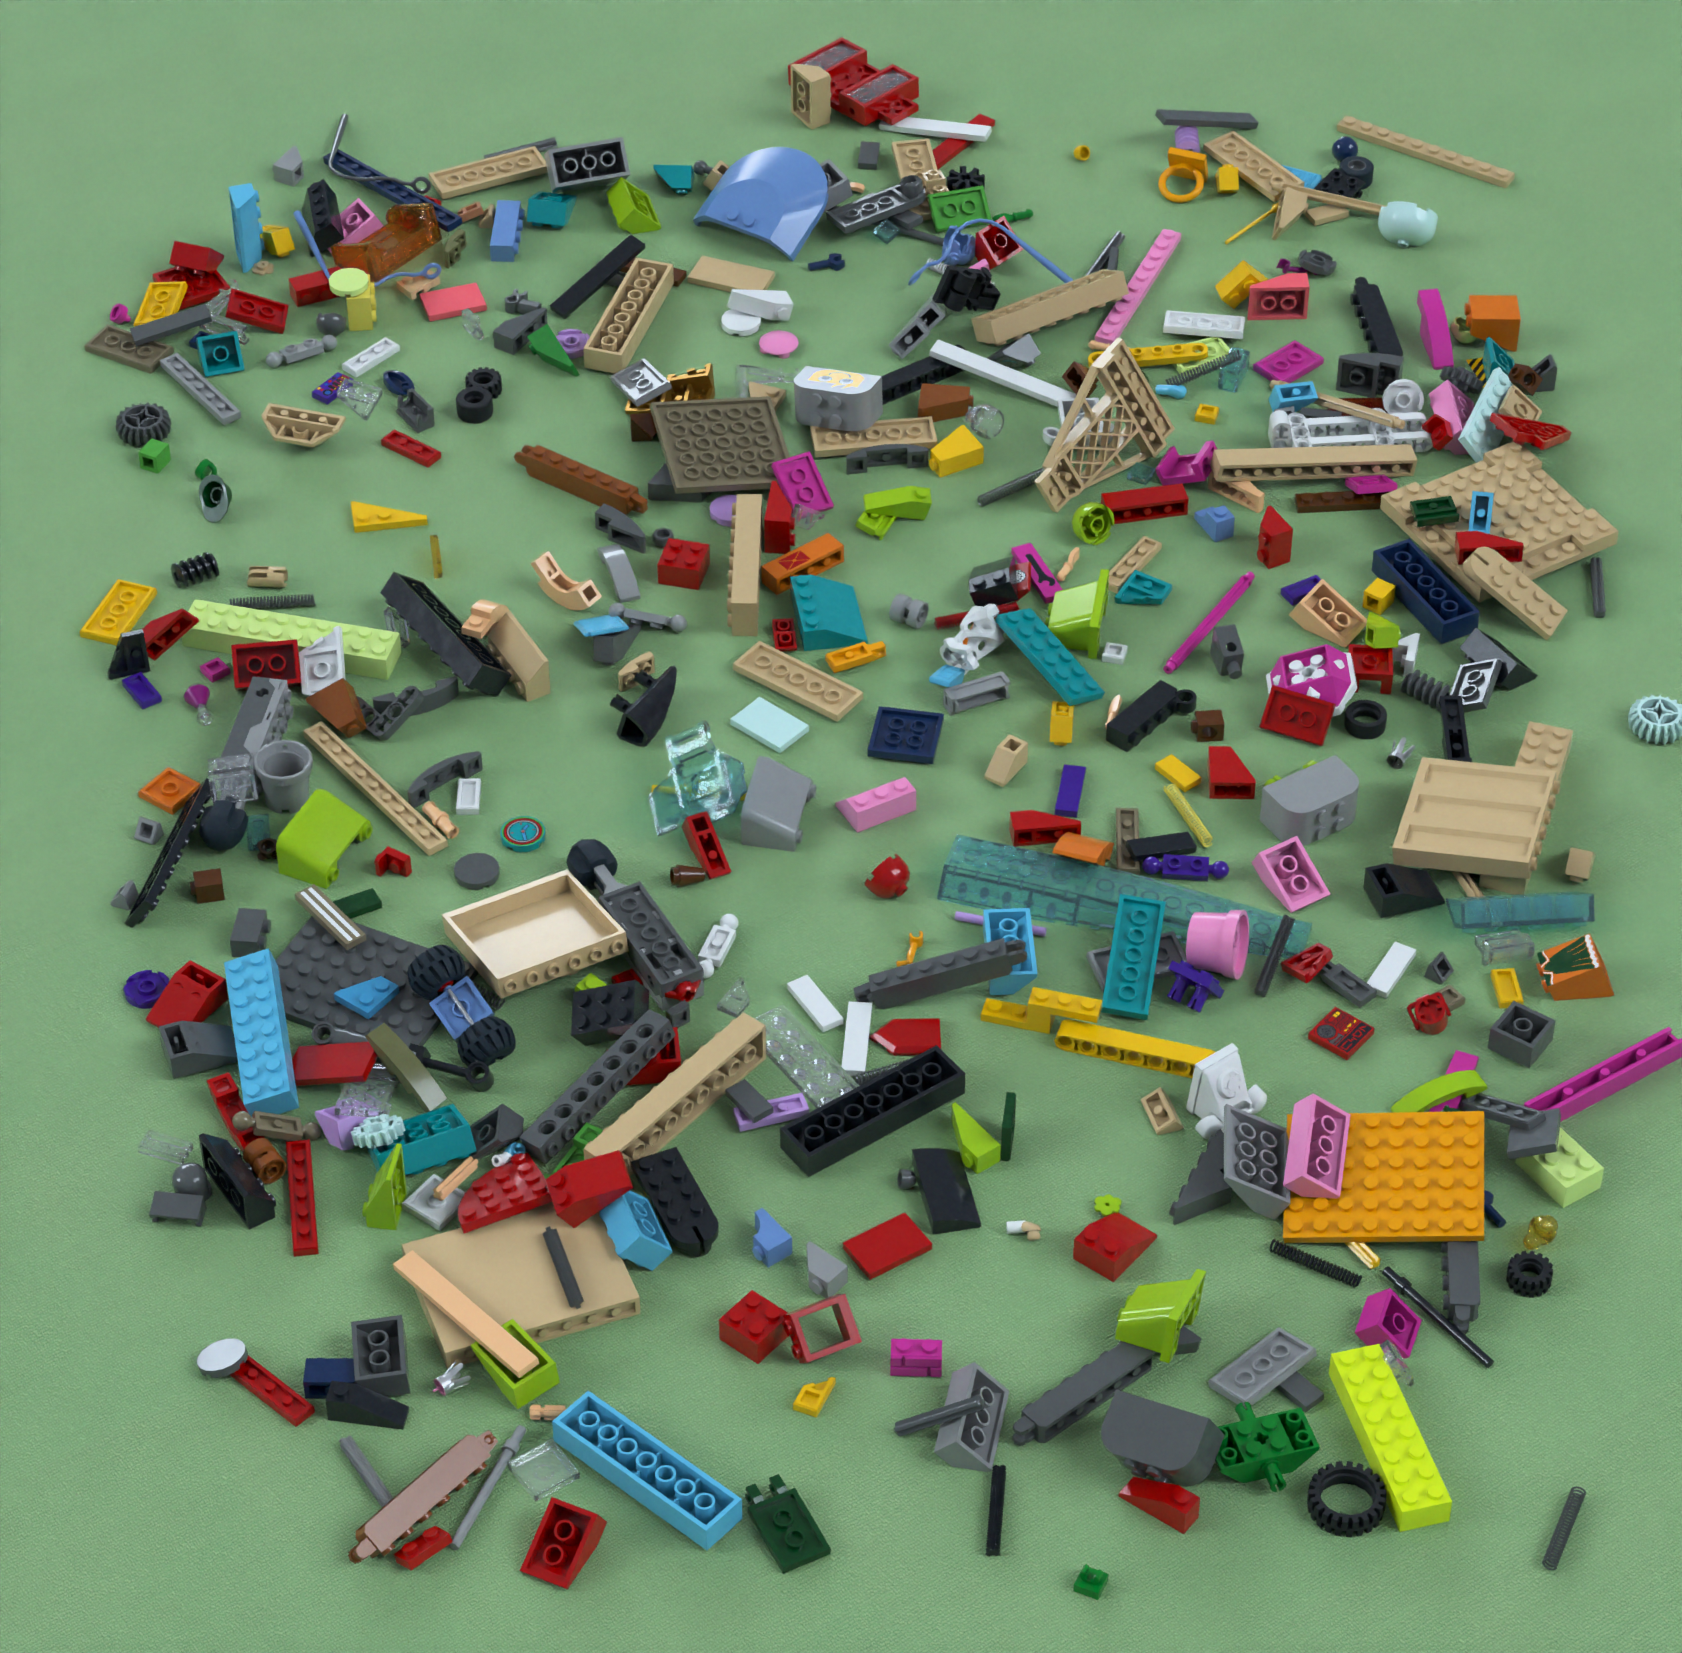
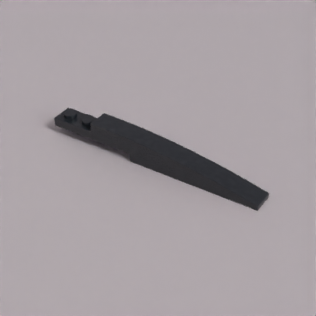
M1440 696L1439 708L1443 731L1444 759L1472 762L1469 754L1462 696Z

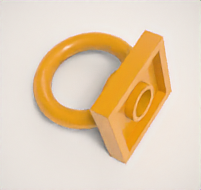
M1170 147L1168 150L1169 167L1160 175L1158 181L1159 191L1163 197L1172 202L1184 203L1191 201L1201 193L1204 182L1206 183L1209 177L1206 154ZM1170 175L1196 180V186L1188 194L1175 195L1166 188V181Z

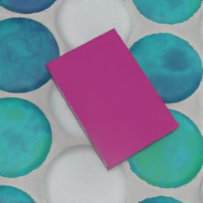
M1294 340L1253 364V370L1270 381L1281 380L1291 383L1322 365L1324 358Z
M810 451L772 463L773 472L792 508V514L796 520L833 509L834 504Z

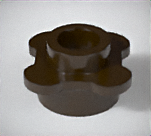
M265 838L257 842L256 846L259 849L257 857L259 860L277 859L276 839Z

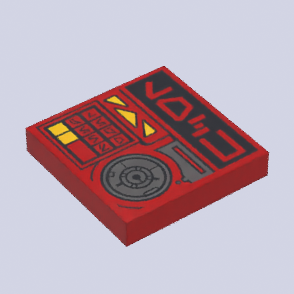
M1334 1007L1308 1033V1039L1348 1060L1374 1034L1375 1028Z

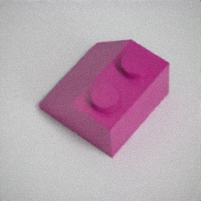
M1391 1288L1367 1296L1355 1334L1367 1346L1380 1344L1383 1353L1406 1359L1410 1357L1422 1320Z

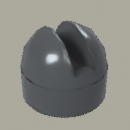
M899 1169L897 1177L898 1188H912L916 1184L915 1173L911 1170Z

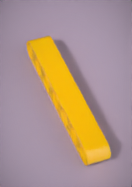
M1066 1019L1061 1022L1054 1040L1055 1045L1064 1051L1193 1078L1196 1063L1215 1053V1051L1072 1019Z

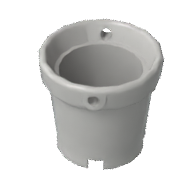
M273 741L257 751L253 760L256 775L261 779L265 803L271 811L282 814V810L289 809V814L295 813L308 800L309 775L313 767L312 753L305 745L297 741Z

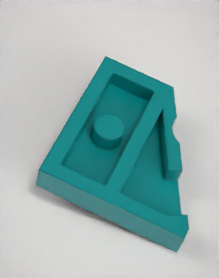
M1134 570L1114 597L1115 603L1162 604L1171 593L1172 584Z

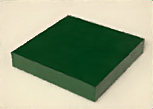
M1013 1092L1006 1093L1002 1122L1001 1161L1011 1160L1016 1114V1094Z

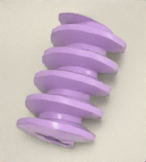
M1178 126L1176 128V148L1200 152L1198 129L1196 126Z

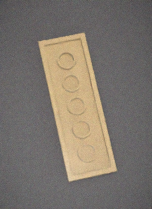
M1234 130L1203 145V150L1221 164H1233V167H1238V176L1273 202L1278 201L1282 195L1279 191L1271 190L1273 181L1304 187V181Z
M929 138L892 142V151L900 181L905 176L917 175L923 182L922 173L937 170ZM923 182L926 200L922 204L908 210L923 216V220H930L932 216L927 200L928 193Z
M533 146L429 173V180L443 200L497 185H504L516 180L539 176L548 171L546 161L537 148Z
M932 416L878 420L871 427L860 431H844L810 426L815 457L847 456L863 448L884 444H910L930 449L934 448L938 442Z
M758 641L733 663L734 671L836 722L863 699L862 691L761 641Z

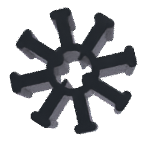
M960 166V173L954 171V169L949 171V177H947L946 181L949 191L982 185L985 191V175H979V169L973 168L971 172L966 173V166Z

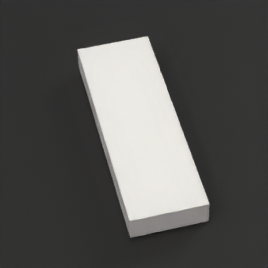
M385 337L344 362L342 370L357 378L399 352L400 346Z
M1394 942L1367 982V984L1377 990L1376 995L1384 998L1388 997L1416 956V949Z
M808 975L787 983L789 992L822 1032L843 1024V1017Z

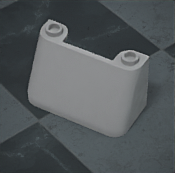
M759 756L741 812L742 845L795 852L797 843L802 841L803 830H799V823L805 803L810 802L811 798H815L816 785L813 784V780L769 757Z

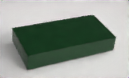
M373 888L333 901L350 919L382 908V902Z

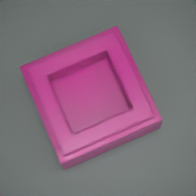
M219 657L200 666L201 673L212 683L231 674L230 668Z

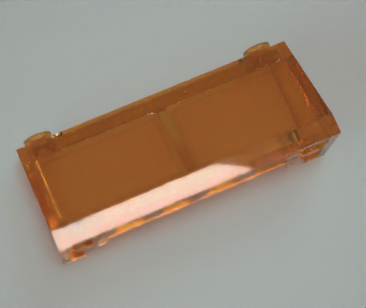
M433 203L392 206L386 214L388 224L359 243L342 244L339 242L330 247L335 265L342 269H360L366 274H370L371 282H379L382 278L388 276L442 240Z

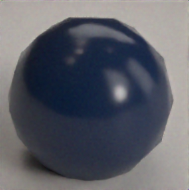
M1343 136L1332 145V154L1339 162H1342L1347 157L1357 156L1358 145L1350 137Z

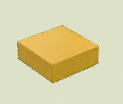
M1199 404L1195 414V421L1214 425L1220 407Z

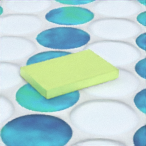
M1209 337L1190 342L1207 345L1208 357L1200 362L1197 360V362L1189 361V363L1172 365L1181 375V373L1187 370L1195 369V367L1198 368V365L1202 369L1201 364L1205 368L1204 363L1207 364V361L1210 363V360L1213 362V359L1216 361V358L1219 360V356L1222 361V355L1226 360L1225 354L1228 356V353H1230L1231 355L1232 351L1221 337Z

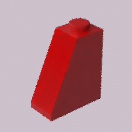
M1209 746L1207 760L1209 799H1254L1256 780L1232 747Z

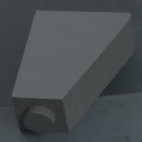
M666 463L648 482V499L653 501L703 502L712 493L675 494Z

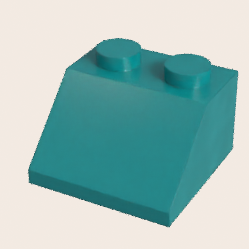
M237 331L197 337L196 345L205 377L245 370Z

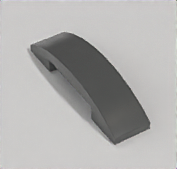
M884 444L863 448L846 456L847 475L867 473V467L907 464L908 469L928 467V448L910 444Z
M457 676L435 681V688L421 691L424 697L423 702L411 716L435 710L455 699L459 695ZM394 692L372 697L373 708L379 714H382L397 697ZM402 709L396 710L393 714V718L398 717L401 714Z
M479 751L463 753L447 758L428 768L409 787V804L416 808L430 800L429 792L459 775L463 779H468L482 771V754Z

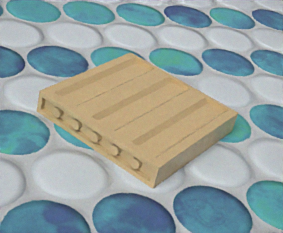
M1422 757L1392 847L1394 865L1530 880L1532 871L1537 869V855H1541V840L1546 838V824H1550L1551 821L1550 810L1555 808V794H1559L1560 781L1556 778V771Z

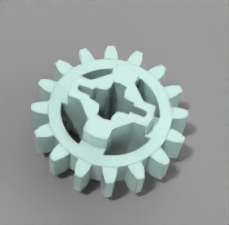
M381 1114L380 1116L366 1118L363 1120V1123H359V1127L353 1128L354 1131H351L355 1146L359 1145L362 1148L367 1145L368 1148L374 1149L378 1146L393 1143V1140L398 1139L397 1136L403 1135L405 1126L401 1116L393 1115L389 1117L387 1114Z

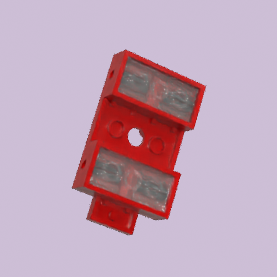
M842 37L792 63L820 66L831 76L830 107L864 126L877 119L894 125L919 111V105L912 101L919 97V77L894 64L882 70L873 67L867 63V50ZM791 64L788 65V81H789V85H790V86H791Z

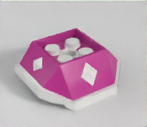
M1328 644L1280 656L1273 670L1266 675L1269 694L1272 685L1334 703L1336 706L1332 717L1341 715L1345 709V704L1357 690L1351 653L1341 652Z

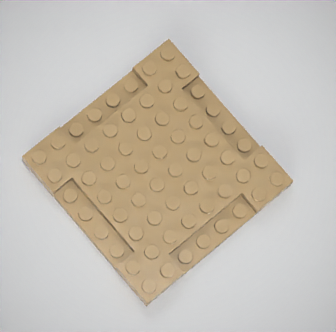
M1514 442L1486 452L1482 461L1421 486L1417 482H1413L1381 496L1380 509L1478 602L1493 596L1464 574L1463 565H1458L1454 548L1456 532L1469 530L1473 491L1494 493L1490 534L1524 544L1522 562L1510 563L1530 580L1616 545L1618 539V530L1594 508L1587 510L1542 469V461L1524 445ZM1446 496L1452 497L1457 513H1459V522L1417 527V521L1414 520L1410 510V501Z

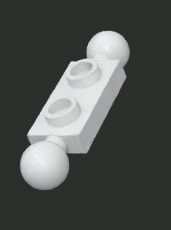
M725 914L720 920V926H713L698 955V962L704 971V979L710 978L713 975L714 966L721 967L736 938L738 919L733 914Z

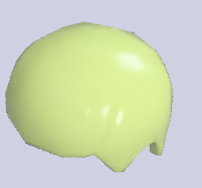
M1455 317L1453 319L1450 330L1455 339L1461 343H1472L1477 339V337L1470 335V328L1466 327V319L1462 317Z

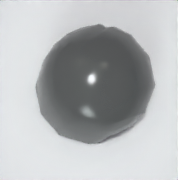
M319 313L318 317H316V325L319 332L323 335L337 336L346 328V317L337 313H326L324 315Z

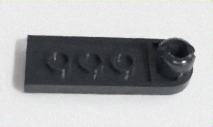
M677 1147L631 1161V1169L672 1243L683 1249L688 1255L699 1257L701 1256L700 1242H702L703 1251L705 1254H708L712 1243L718 1237V1220Z

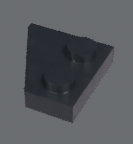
M142 629L120 634L107 672L109 680L150 671Z

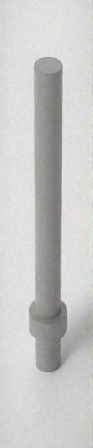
M518 1425L511 1438L505 1441L501 1448L502 1453L452 1538L453 1542L449 1544L453 1550H458L509 1460L511 1457H515L520 1448L519 1443L526 1433L525 1427Z

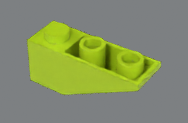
M1369 612L1366 622L1365 644L1372 648H1398V641L1401 638L1399 626L1373 612Z

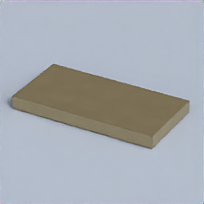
M108 324L84 345L87 352L150 374L160 366L161 359L174 353L172 346L155 340L136 346L131 332Z

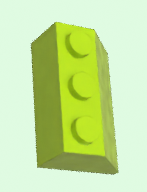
M620 177L606 192L609 199L608 203L613 209L612 213L618 221L617 225L623 231L627 230L632 234L656 231L662 228L649 195L624 178Z

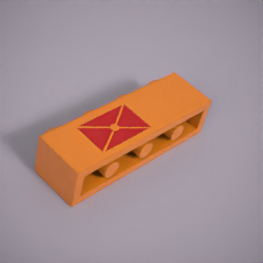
M827 533L762 565L761 581L772 592L779 595L790 589V577L799 575L816 576L844 562V545Z

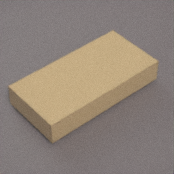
M1328 204L1307 210L1305 216L1314 226L1347 218L1349 217V211L1345 207Z

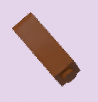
M922 383L918 404V417L932 416L933 422L967 416L969 407H973L974 395H970V387Z
M344 678L306 698L308 704L347 738L355 736L367 728L354 688Z

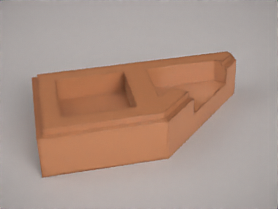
M479 201L461 208L457 213L458 216L462 217L463 223L484 214V211Z

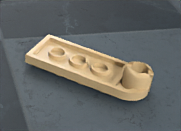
M1489 547L1477 548L1463 563L1464 574L1469 579L1480 585L1545 640L1551 637L1568 611L1503 556Z

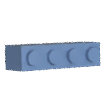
M497 201L490 241L491 261L514 262L515 254H519V243L521 242V231L523 230V220L525 218V210L521 209V201Z

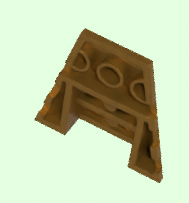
M712 363L706 364L705 368L701 370L689 369L687 374L677 377L676 374L668 375L667 380L672 386L671 389L638 407L628 399L625 408L626 414L651 413V402L714 399L715 387Z

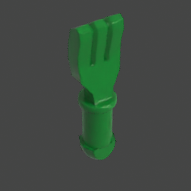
M1026 209L1017 213L1013 212L1012 215L1002 213L993 216L992 219L996 221L1005 216L1010 224L1013 221L1017 222V220L1031 218L1033 211Z

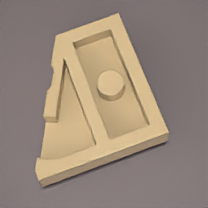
M428 270L427 274L432 275L434 272ZM406 276L401 281L396 282L397 289L411 300L417 298L416 293L422 290V293H426L431 288L441 284L439 276L434 279H426L424 276Z
M749 382L750 397L770 396L776 412L786 397V390Z

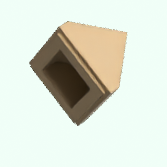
M490 204L484 210V214L480 215L478 227L493 229L496 212L493 204Z

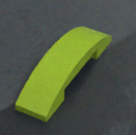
M1476 1070L1458 1071L1440 1076L1417 1087L1391 1107V1111L1424 1112L1462 1094L1467 1099L1487 1090L1488 1087Z

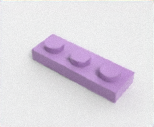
M803 1093L767 1100L773 1106V1113L756 1123H753L738 1107L733 1108V1116L740 1132L798 1119L809 1113V1107Z

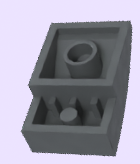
M1382 353L1340 355L1336 390L1375 399L1377 394H1384V390L1389 384L1402 379L1404 357Z

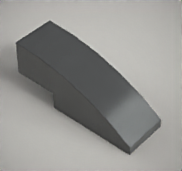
M603 504L595 512V527L600 531L608 533L609 541L643 554L646 552L645 534L627 515L606 504Z

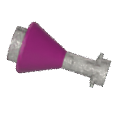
M196 683L188 687L184 694V699L188 704L198 709L197 722L207 726L214 719L213 713L206 708L210 691L205 685Z

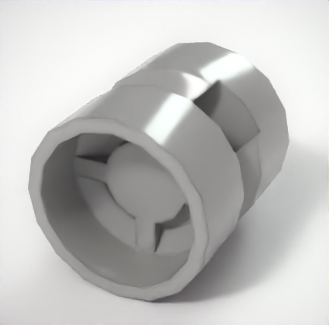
M899 593L892 601L889 617L891 620L900 623L906 622V625L920 629L927 618L929 605L927 602L918 599L912 600L911 597Z

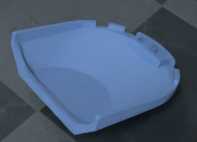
M787 147L761 149L742 157L726 170L693 221L696 226H700L702 221L714 222L758 238L780 250L790 261H794L826 208L828 181L820 164L805 152Z

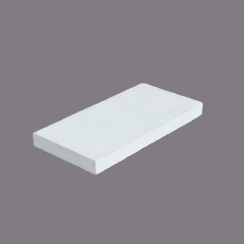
M1167 310L1163 333L1243 339L1245 317Z

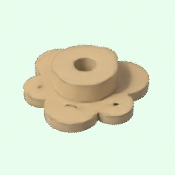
M260 261L254 264L252 272L261 276L274 272V265L268 261Z

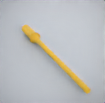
M1278 203L1273 204L1268 212L1227 239L1225 244L1230 243L1270 214L1277 213Z

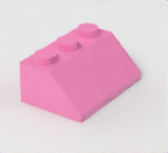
M904 777L835 802V806L858 833L915 811L916 789Z

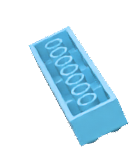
M268 948L224 962L243 1102L246 1110L252 1117L254 1111L281 1114L299 1108L279 970L274 957Z
M590 1391L583 1394L552 1421L553 1439L557 1444L706 1551L743 1519L742 1499Z

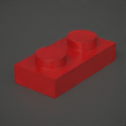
M434 1526L425 1530L422 1535L412 1542L406 1543L402 1549L393 1555L398 1564L411 1571L453 1541L450 1533Z

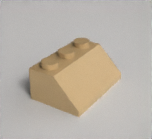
M791 64V113L810 129L830 123V74L820 66Z

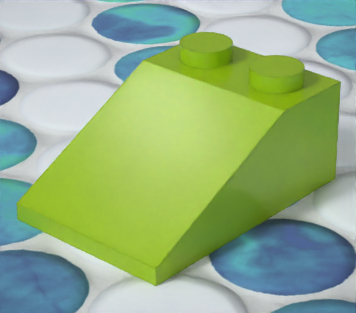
M396 1144L377 1172L374 1184L369 1185V1200L364 1202L362 1215L366 1217L367 1227L387 1230L397 1229L402 1212V1202L405 1201L407 1196L402 1144Z
M511 1319L501 1325V1327L538 1358L539 1364L529 1372L518 1378L477 1341L471 1344V1348L501 1392L519 1409L559 1384L560 1381L556 1363L514 1319Z

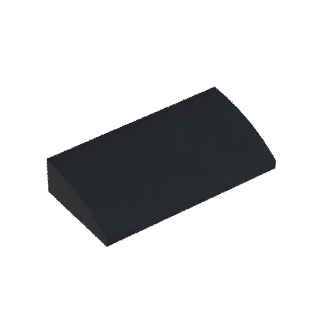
M941 1148L912 1149V1165L932 1234L980 1228V1218L960 1152Z

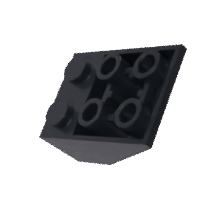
M1389 863L1365 868L1363 888L1380 918L1445 904L1444 898L1429 873L1425 870Z

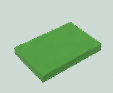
M983 185L927 196L936 233L947 231L951 225L960 227L967 221L979 218L992 220ZM979 222V223H975V224L968 225V226H966L965 228L974 227V226H980V225H986V224H989V223H981V222Z

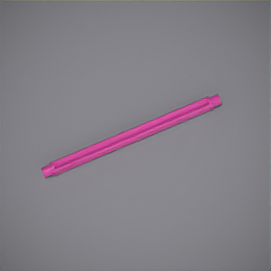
M1249 571L1240 577L1167 660L1163 668L1167 674H1171L1174 670L1178 669L1247 590L1255 578L1252 572Z

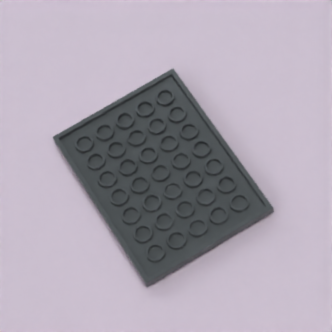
M311 916L276 959L286 1020L311 1029L317 1023L329 1022L333 1027L365 1035L380 1024L385 1023L407 1046H410V1043L423 1046L439 1026L441 1020L430 1006L431 1000L419 997L411 989L407 971L411 962L429 948L355 923L366 934V941L346 950ZM463 961L465 964V977L468 976L473 981L478 975V971L471 963ZM379 976L398 985L400 991L399 994L369 1020L334 1000V993L336 991Z

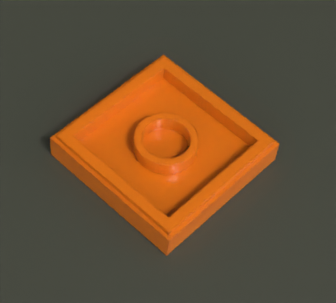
M168 767L138 791L141 799L173 815L185 805L189 797L201 784Z

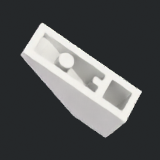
M732 289L727 307L769 320L789 321L794 304L786 291Z

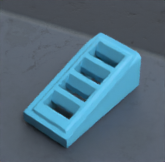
M944 665L929 677L930 683L948 688L959 685L963 682L965 670L951 665Z

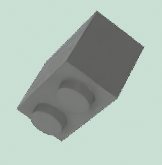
M238 909L230 937L232 957H243L266 949V933L271 931V920L267 919L266 910Z

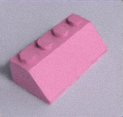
M1447 379L1429 393L1430 406L1434 414L1441 416L1450 422L1453 439L1443 448L1450 450L1454 455L1469 454L1458 438L1475 407L1474 402Z
M1314 1093L1294 1104L1283 1182L1284 1187L1302 1197L1335 1199L1340 1197L1350 1123L1349 1113Z

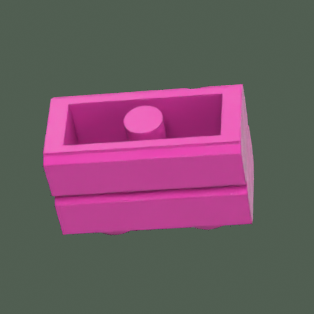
M891 1339L890 1376L942 1377V1340Z

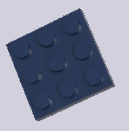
M879 706L868 747V756L934 764L944 722V714Z

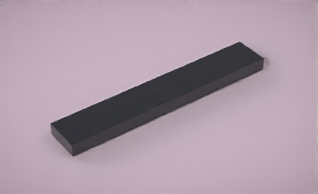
M630 234L550 305V309L566 319L645 249V243Z

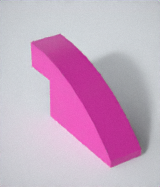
M1438 288L1418 290L1417 305L1422 315L1420 337L1433 369H1443L1444 366L1454 368L1450 332Z

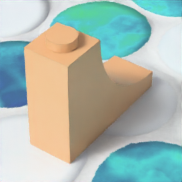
M1211 471L1208 489L1256 513H1260L1263 510L1265 493L1257 489L1251 481L1216 482L1213 471Z

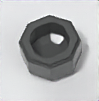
M667 528L656 529L653 533V542L659 547H665L668 538L674 539L673 532Z

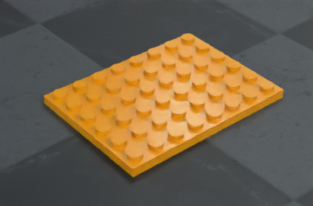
M1484 1111L1349 1113L1350 1123L1340 1197L1337 1199L1302 1197L1290 1190V1204L1284 1210V1243L1484 1241ZM1287 1114L1288 1140L1290 1138L1293 1114Z

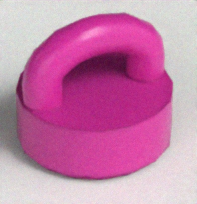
M120 303L114 305L110 312L111 321L117 324H121L124 321L130 322L131 318L128 315V308Z

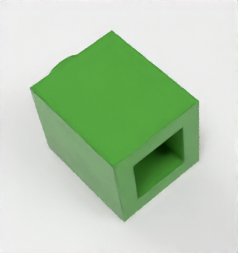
M152 438L138 452L140 468L157 474L171 461L169 444Z

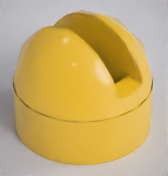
M1086 145L1077 146L1073 152L1074 157L1080 161L1087 160L1090 157L1089 147Z

